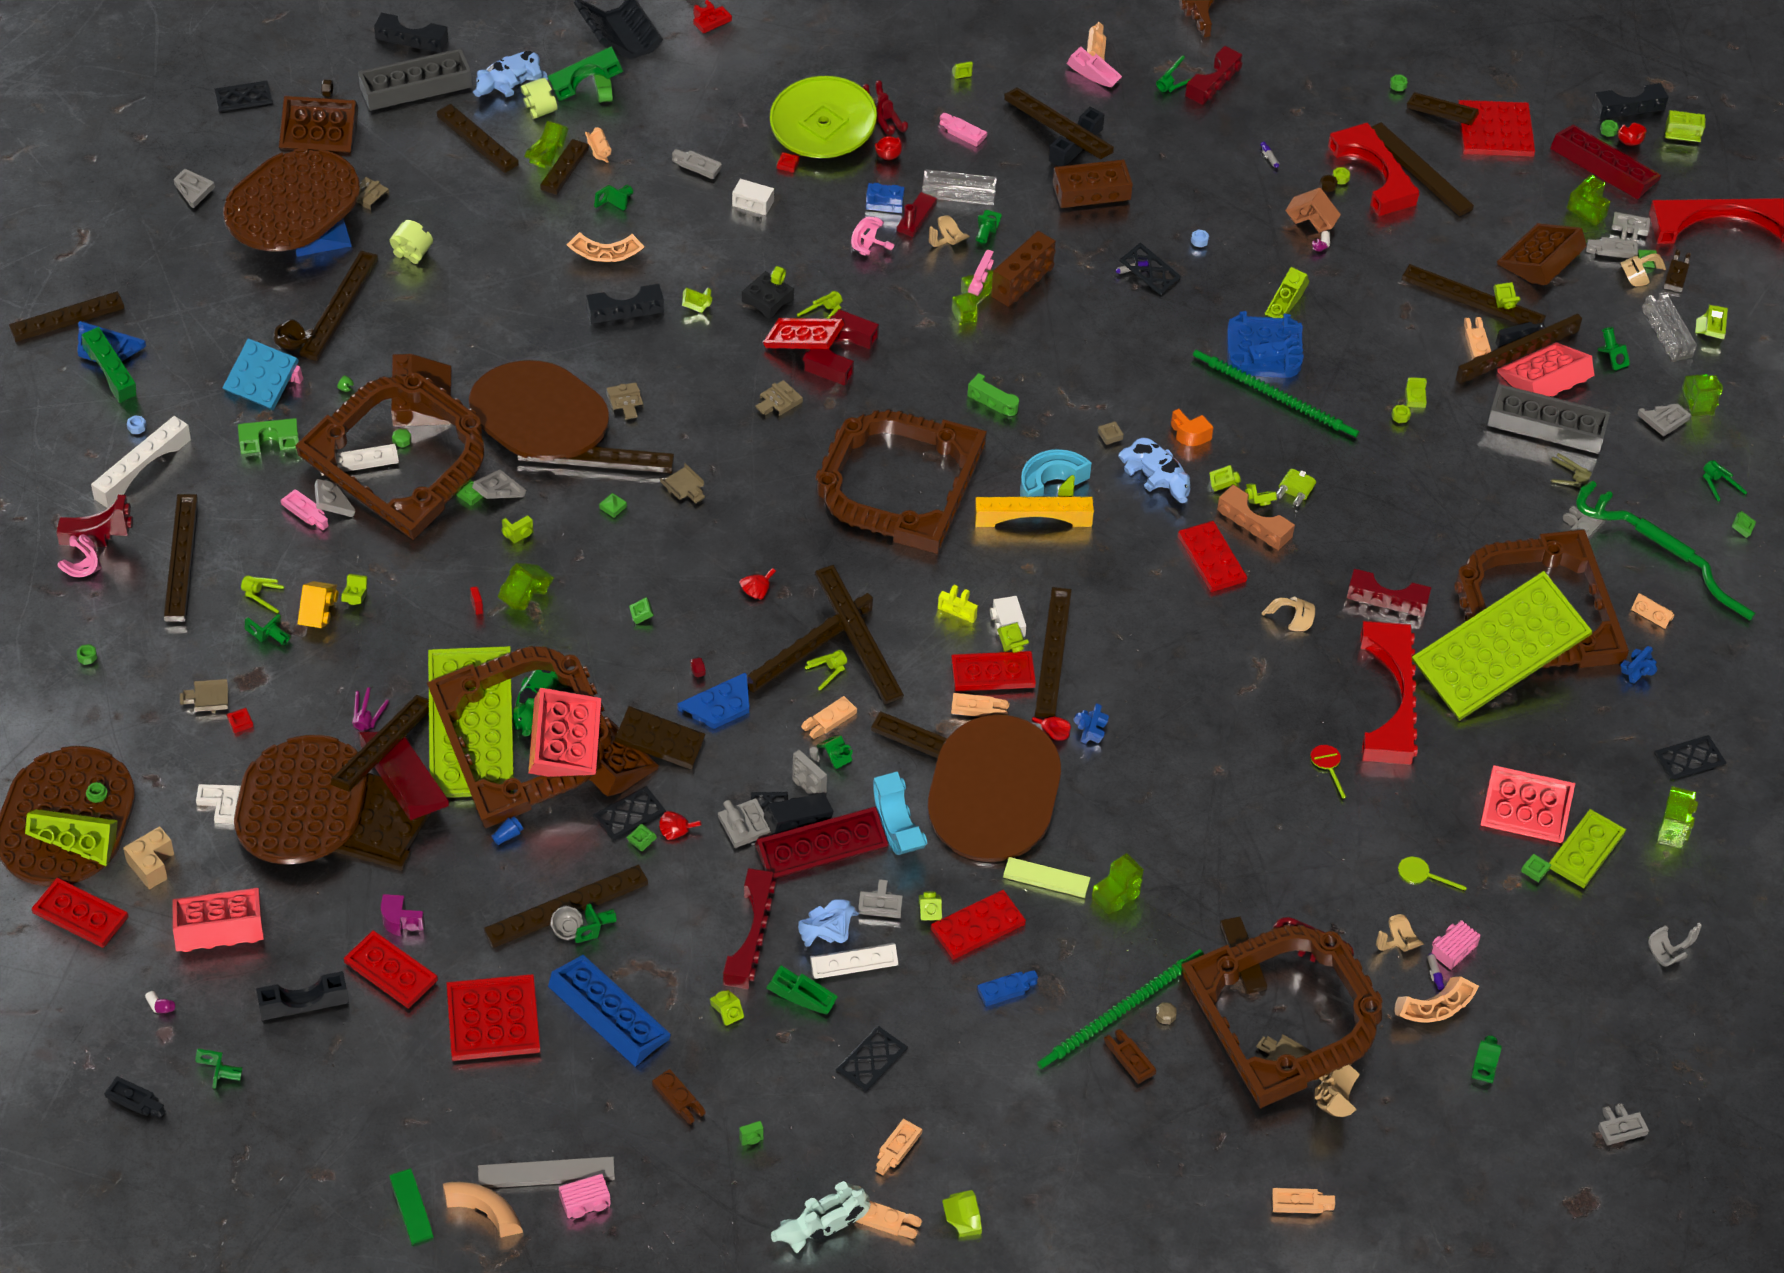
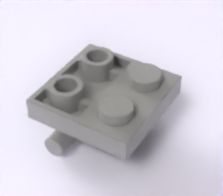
M816 747L810 748L809 756H806L800 750L793 753L792 779L796 785L804 788L808 795L824 793L826 796L827 774L819 768L820 757Z
M756 798L737 806H733L731 800H726L723 803L726 810L718 812V818L734 848L772 835L764 819L765 813Z

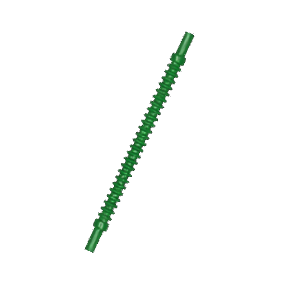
M1197 349L1194 351L1193 356L1208 363L1209 367L1216 368L1217 371L1221 370V373L1226 372V375L1230 374L1231 378L1235 377V380L1240 379L1239 381H1244L1245 385L1249 384V387L1258 388L1259 392L1263 391V394L1272 395L1273 399L1277 398V401L1286 402L1287 406L1291 405V408L1300 409V412H1305V415L1314 416L1315 420L1323 421L1324 425L1328 423V426H1333V429L1336 431L1341 430L1355 438L1358 437L1360 431L1344 424L1343 420L1335 419V416L1331 417L1330 414L1326 415L1325 411L1321 412V409L1316 410L1317 408H1312L1311 404L1307 405V402L1302 403V400L1298 401L1297 397L1293 398V395L1288 396V393L1284 394L1283 390L1279 391V388L1274 389V386L1270 387L1269 383L1265 384V381L1260 382L1261 380H1256L1255 376L1251 377V374L1242 373L1241 369L1237 370V367L1228 366L1227 362L1223 363V360L1219 361V358L1215 356L1211 357Z
M1198 949L1187 958L1178 960L1176 964L1172 965V968L1168 967L1167 971H1163V974L1154 977L1153 980L1149 981V984L1145 983L1144 987L1141 986L1140 990L1131 993L1130 996L1126 997V1000L1122 999L1121 1003H1117V1006L1108 1009L1107 1013L1104 1012L1103 1016L1094 1019L1093 1022L1089 1023V1026L1085 1025L1084 1029L1075 1032V1036L1071 1035L1070 1039L1067 1038L1065 1042H1061V1045L1055 1046L1051 1053L1037 1062L1038 1067L1043 1069L1056 1059H1062L1066 1056V1053H1070V1049L1075 1050V1046L1079 1047L1080 1043L1083 1044L1085 1040H1089V1036L1093 1037L1094 1033L1098 1034L1099 1030H1103V1027H1107L1108 1024L1116 1021L1117 1017L1120 1018L1122 1014H1126V1010L1130 1011L1131 1007L1135 1008L1136 1004H1140V1001L1149 998V994L1153 995L1154 991L1158 992L1159 988H1163V985L1172 982V978L1176 979L1177 975H1181V964L1204 955L1203 951Z

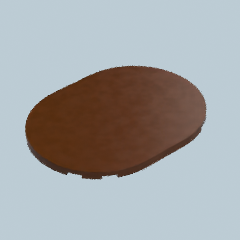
M300 148L294 149V152L279 153L263 162L229 192L223 207L226 227L238 241L255 249L287 251L303 247L321 237L352 210L360 194L359 177L354 167L346 159L330 151Z
M523 360L495 367L475 382L469 395V408L474 410L480 418L482 430L511 452L525 458L529 456L539 458V461H554L555 458L566 457V459L576 457L596 446L604 437V433L609 425V412L604 399L571 372L549 362Z
M1008 715L979 717L957 728L947 738L940 750L929 791L928 814L938 838L952 848L955 853L968 859L982 862L1005 861L1009 857L1020 856L1029 851L1032 846L1043 838L1052 819L1061 778L1060 757L1054 743L1036 725L1024 719Z
M325 735L292 737L286 739L287 742L277 746L275 744L261 752L262 755L255 762L252 761L242 779L234 814V826L237 837L248 852L257 858L272 863L299 864L330 854L351 837L360 821L367 787V775L350 792L331 785V778L358 753L354 747L340 742L338 738Z
M69 746L62 747L58 751L41 754L34 758V761L28 766L22 768L13 779L0 812V861L14 876L34 885L49 887L56 878L69 884H74L95 875L105 866L92 859L81 857L82 855L72 851H66L57 845L49 844L26 835L28 812L37 809L117 820L116 842L109 859L110 862L120 848L134 807L135 788L130 772L122 762H119L112 754L97 748ZM95 782L103 784L108 791L106 799L98 803L89 801L86 796L89 785Z

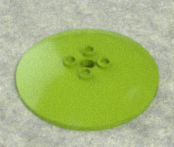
M815 76L791 84L777 96L770 111L771 129L777 140L792 152L812 158H831L852 152L869 139L877 121L876 106L869 93L860 85L835 76Z

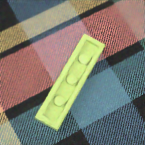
M1011 857L1008 859L1003 878L1082 898L1086 896L1091 878Z

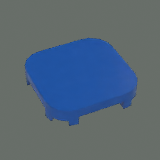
M1247 311L1240 312L1238 316L1230 319L1228 324V365H1232L1233 368L1237 367V370L1241 369L1242 373L1246 372L1247 375L1251 374V376L1288 378L1297 375L1301 371L1303 353L1300 355L1285 354L1283 360L1253 364L1248 352V346L1281 340L1285 341L1287 338L1296 337L1299 339L1298 346L1302 347V323H1298L1291 318L1290 314L1285 313L1283 318L1251 317L1247 316Z

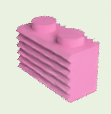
M1462 920L1456 925L1451 924L1443 937L1438 936L1433 941L1432 954L1452 970L1453 967L1458 965L1461 960L1478 946L1480 934L1474 931L1473 928H1470V926H1467Z
M602 1173L559 1186V1196L566 1216L569 1219L571 1217L580 1218L585 1213L592 1212L593 1210L602 1211L611 1205L610 1193Z

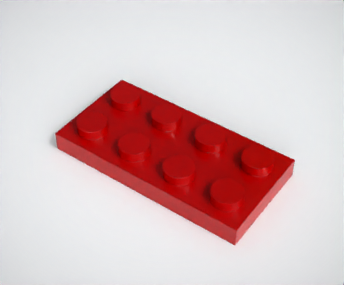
M779 318L763 341L765 348L829 349L843 328L844 322L842 319Z
M1214 520L1178 531L1181 543L1210 592L1247 581V575Z
M1032 651L951 655L955 691L1035 688L1036 686Z
M59 878L54 880L31 908L33 914L102 948L106 946L129 917L128 912Z
M1001 890L932 923L931 930L952 960L1024 926L1026 920L1006 892Z
M374 930L344 957L345 964L408 1009L438 981L436 974Z

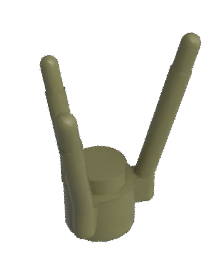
M1560 453L1557 454V457L1562 460L1555 457L1551 458V460L1574 471L1573 479L1576 480L1573 482L1552 479V483L1571 485L1578 488L1581 485L1585 486L1588 484L1592 474L1588 469L1581 467Z

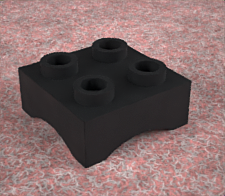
M767 271L742 290V302L756 307L769 319L784 304L794 299V288L785 282L781 285L772 283L771 274Z

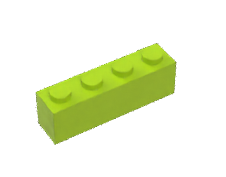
M35 809L27 813L25 834L107 866L116 842L118 821Z

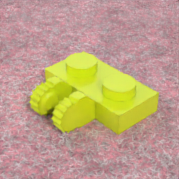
M957 585L952 586L950 594L944 591L940 593L938 609L971 623L975 622L978 605L968 601L970 596L969 590L964 589L961 598L956 597L959 588Z

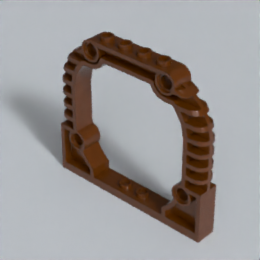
M415 372L409 373L405 377L401 375H395V377L383 376L377 380L367 382L355 394H352L332 416L326 415L296 444L298 456L412 540L445 509L444 505L476 475L484 459V443L481 436L482 428L477 413L463 406L459 399L449 396L445 389L435 386L431 379L424 378ZM400 397L412 404L422 402L456 427L458 439L465 444V449L458 460L430 487H417L413 491L412 496L393 498L389 503H386L377 497L368 486L364 487L361 485L356 477L353 475L349 476L337 467V451L346 446V433L374 406L383 400Z
M887 409L885 412L876 410L867 416L863 414L858 419L854 417L848 418L843 422L841 429H837L835 441L831 442L829 446V454L823 458L822 469L817 471V493L820 497L824 498L830 513L833 516L835 515L842 523L846 522L852 527L858 526L862 530L868 529L873 533L879 532L883 536L890 535L893 536V542L938 554L986 445L987 431L944 419L940 424L932 419L930 421L925 420L921 416L919 418L914 417L910 413L909 415L903 414V411L892 412L891 409ZM880 433L897 434L935 445L938 453L942 455L950 454L962 470L959 477L954 479V489L948 493L944 511L936 509L918 515L915 511L906 510L901 514H896L859 504L844 495L842 492L843 478L841 473L852 450L863 446L870 435Z
M1585 529L1540 534L1538 539L1528 538L1524 541L1518 539L1515 542L1508 540L1504 543L1494 542L1490 545L1486 544L1482 548L1475 550L1467 560L1466 565L1460 567L1454 588L1460 597V607L1465 612V622L1486 609L1480 589L1484 572L1490 568L1502 565L1542 562L1549 568L1561 565L1576 573H1585L1589 584V593L1594 597V606L1599 611L1602 623L1592 635L1544 665L1543 668H1549L1550 666L1561 667V665L1572 666L1573 664H1578L1579 668L1622 664L1627 659L1629 649Z
M528 646L516 649V651L506 653L499 658L496 657L494 660L487 663L484 662L477 667L471 664L427 682L485 829L501 823L507 818L532 810L531 806L534 804L542 803L544 800L554 798L556 795L577 788L579 785L587 782L592 775L553 777L541 775L523 783L516 778H509L503 784L492 783L484 779L476 782L470 766L473 765L469 753L464 754L463 749L466 748L462 736H457L452 722L460 719L462 712L469 702L475 703L480 701L484 696L485 689L535 670L553 671L559 682L566 687H572L575 694L595 697L594 695L598 693L594 683L589 684L587 680L590 677L586 666L582 667L575 655L569 654L564 656L561 652L545 646ZM572 666L575 667V668L572 669V670H567L569 667H572ZM476 687L473 691H468L470 688ZM602 702L599 734L604 735L598 738L596 771L603 759V750L608 748L612 741L608 730L612 726L608 717L603 718L601 712L605 710ZM512 790H518L514 794H509Z
M1284 925L1281 928H1273L1269 932L1261 933L1259 936L1250 938L1246 942L1238 943L1232 948L1227 944L1181 964L1183 978L1259 1108L1307 1088L1308 1082L1315 1081L1324 1075H1329L1331 1072L1340 1070L1344 1066L1351 1065L1359 1058H1362L1372 1047L1377 1032V1024L1382 1020L1383 1000L1380 993L1372 988L1370 977L1362 972L1361 963L1352 956L1350 945L1347 942L1344 943L1340 935L1333 931L1323 933L1316 928L1312 930L1305 928L1303 925ZM1294 950L1312 952L1319 963L1325 966H1333L1354 1000L1353 1011L1356 1026L1352 1032L1339 1041L1299 1058H1295L1290 1054H1284L1279 1056L1276 1061L1256 1056L1246 1059L1239 1047L1240 1043L1237 1035L1230 1032L1227 1018L1220 1015L1214 1004L1217 1002L1223 987L1235 984L1239 980V972L1274 956Z

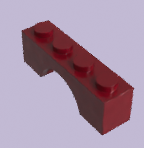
M1224 46L1215 55L1214 69L1216 72L1207 75L1196 74L1187 82L1185 96L1202 105L1207 100H1210L1217 90H1221L1223 84L1229 81L1236 71L1238 72L1243 64L1241 62L1242 54Z
M1354 569L1347 599L1424 617L1431 587L1411 583L1405 589L1390 590L1382 587L1376 581L1373 573Z

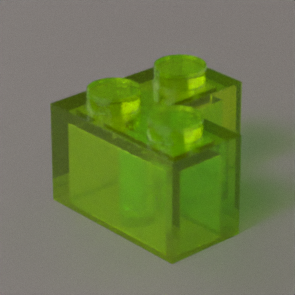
M1590 175L1570 193L1567 209L1597 226L1607 217L1611 202L1603 197L1606 183Z
M1717 375L1685 376L1682 391L1691 415H1714L1715 409L1719 404V396L1723 392L1722 384L1719 383Z
M516 563L511 568L506 582L502 584L497 597L515 610H525L534 593L545 594L554 577L538 565Z
M1671 786L1664 816L1659 828L1657 843L1681 849L1683 842H1688L1695 821L1692 813H1696L1698 801H1695L1696 792Z
M1128 853L1124 854L1111 863L1109 876L1093 886L1092 899L1108 915L1113 911L1120 910L1125 903L1135 900L1140 895L1144 869Z

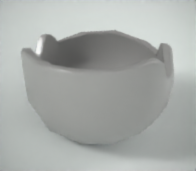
M569 906L558 908L552 914L550 922L556 936L563 940L575 939L577 928L584 926L583 917L576 908Z

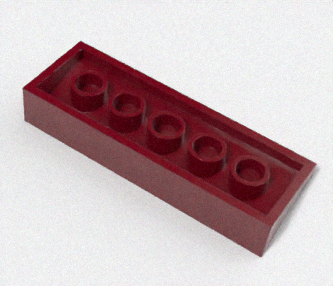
M1574 124L1556 133L1550 147L1551 150L1637 200L1657 183L1661 177L1659 173Z
M359 732L361 748L378 732ZM405 737L375 766V769L410 821L449 806L447 797Z
M876 806L760 838L754 844L765 871L773 872V880L889 846Z

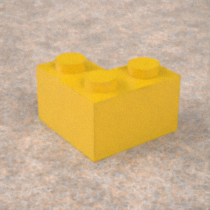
M316 581L303 584L298 617L299 625L323 628L329 624L331 613L328 612L329 606L334 605L338 600L339 592L336 590L337 585Z

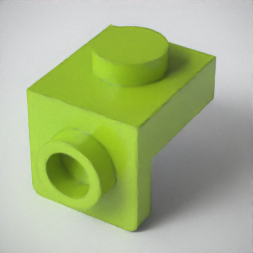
M1513 282L1496 284L1493 287L1498 308L1511 309L1520 301V297H1516Z
M685 288L683 291L682 306L702 313L706 307L711 305L710 288H707L703 294L689 288Z
M1246 484L1247 489H1245V492L1249 494V503H1259L1260 506L1271 504L1272 500H1277L1276 492L1266 491L1257 493L1256 484Z
M527 515L511 524L504 518L502 520V533L515 544L534 533L533 520Z
M348 574L347 586L342 593L341 601L348 602L351 605L361 604L367 595V576Z
M934 891L923 892V895H919L921 920H941L942 899L940 894L936 895Z
M721 991L716 996L710 998L711 1006L721 1014L723 1023L726 1026L744 1018L740 1000L731 991Z

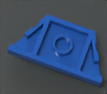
M79 321L78 356L91 360L83 348L82 334L98 326ZM99 327L121 361L146 347L145 340Z
M747 674L738 675L678 703L677 709L680 712L686 711L692 714V718L704 722L713 729L748 714Z

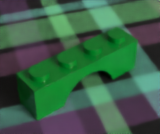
M611 46L549 75L548 78L560 102L575 95L578 84L584 78L591 75H601L609 79L622 73L623 69Z
M97 327L83 333V348L92 361L95 360L103 370L110 390L117 401L121 403L137 396L135 381L101 329Z

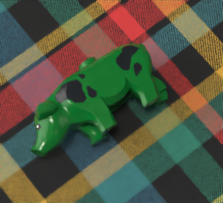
M535 670L530 677H525L522 682L521 690L513 709L512 719L515 729H522L523 736H529L532 733L534 699L540 688L557 691L564 688L573 690L572 687L562 685L553 671Z

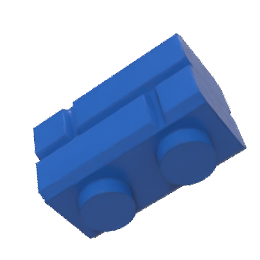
M868 183L866 209L902 213L905 187Z

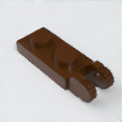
M1122 1029L1115 1031V1036L1121 1043L1119 1045L1110 1035L1104 1037L1105 1044L1137 1084L1156 1074V1068Z
M670 1069L652 1080L653 1087L675 1112L681 1115L689 1124L694 1122L693 1115L688 1110L690 1107L700 1117L705 1115V1110L699 1101L696 1100Z

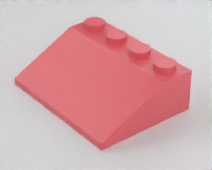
M1557 342L1497 369L1498 373L1512 387L1549 397L1555 396L1563 390L1571 389L1574 385L1586 382L1587 379L1595 376L1592 355Z
M545 688L539 689L534 699L528 773L548 777L596 774L601 698Z
M1493 765L1480 826L1563 844L1575 783Z
M259 888L173 899V934L176 952H190L199 948L211 949L215 946H233L237 943H255L259 940H264Z

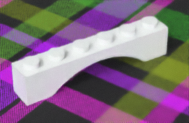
M173 416L91 484L94 500L109 508L115 502L118 495H124L130 483L147 464L163 454L180 450L191 440L188 424L176 416Z

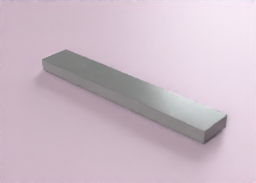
M614 1157L478 1165L479 1185L486 1188L572 1183L601 1173L605 1181L615 1180Z

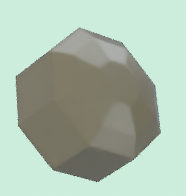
M1162 1002L1156 1007V1019L1161 1024H1171L1176 1020V1007L1171 1003Z

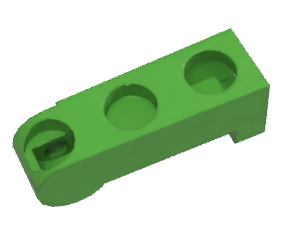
M592 75L599 103L612 102L610 78Z
M978 373L968 384L967 396L1007 416H1014L1018 413L1019 398L985 382L984 375Z

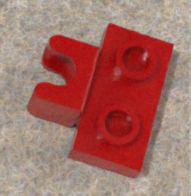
M708 0L705 1V8H701L698 5L694 6L693 13L695 18L693 19V24L703 34L732 21V15L723 6L714 9V5Z

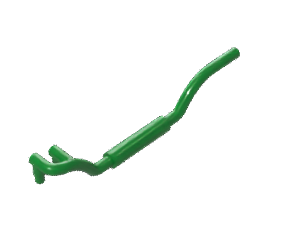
M1591 481L1589 484L1581 487L1576 499V505L1582 514L1599 520L1627 521L1635 526L1636 531L1680 559L1698 566L1702 571V576L1708 590L1718 601L1747 620L1751 621L1756 613L1728 596L1719 588L1713 578L1711 566L1705 559L1695 554L1696 551L1645 518L1640 519L1636 515L1624 510L1606 511L1605 507L1613 497L1611 491L1600 495L1595 508L1587 506V497L1594 491L1597 483Z

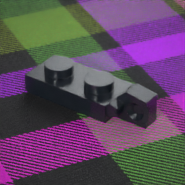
M1529 322L1500 329L1495 344L1500 348L1546 327L1544 323L1533 324Z
M119 1076L113 1080L104 1092L106 1098L146 1116L150 1113L161 1118L166 1112L164 1104L158 1102L159 1100L154 1096L153 1092Z

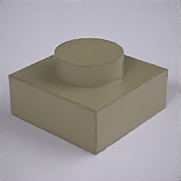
M1116 421L1098 426V433L1106 445L1123 440L1124 434Z

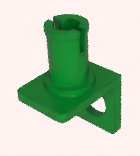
M628 184L619 190L611 185H607L595 193L594 207L598 208L604 203L609 202L624 211L627 206V197L633 194V189ZM604 193L602 200L599 201L600 196Z
M985 210L983 216L978 215L979 232L976 237L977 242L986 244L989 233H996L1002 218L1001 213Z
M1614 327L1602 329L1605 345L1597 348L1598 351L1610 354L1613 370L1629 366L1630 361L1627 347L1625 344L1616 342ZM1618 354H1622L1624 357L1621 364L1616 362Z
M279 614L263 628L247 617L245 619L244 629L261 642L271 636L284 646L291 638V635L279 628L281 615ZM250 625L253 626V627L256 629L257 632H255V631L250 627Z
M832 736L816 745L817 748L825 747L835 769L852 761L851 755L853 750H849L851 746L845 744L842 736Z
M587 904L584 917L588 925L577 928L575 942L580 943L598 938L601 925L617 921L614 910L610 909L596 914L591 904ZM591 930L588 935L581 936L585 931Z
M1486 1036L1484 1041H1480L1472 1072V1078L1489 1083L1494 1081L1502 1049L1501 1045H1497L1498 1040L1494 1036ZM1478 1070H1486L1490 1075L1483 1076Z
M197 1049L196 1063L216 1066L212 1088L216 1089L217 1080H220V1078L240 1081L243 1067L223 1065V1062H221L222 1052ZM202 1055L211 1056L213 1059H205Z

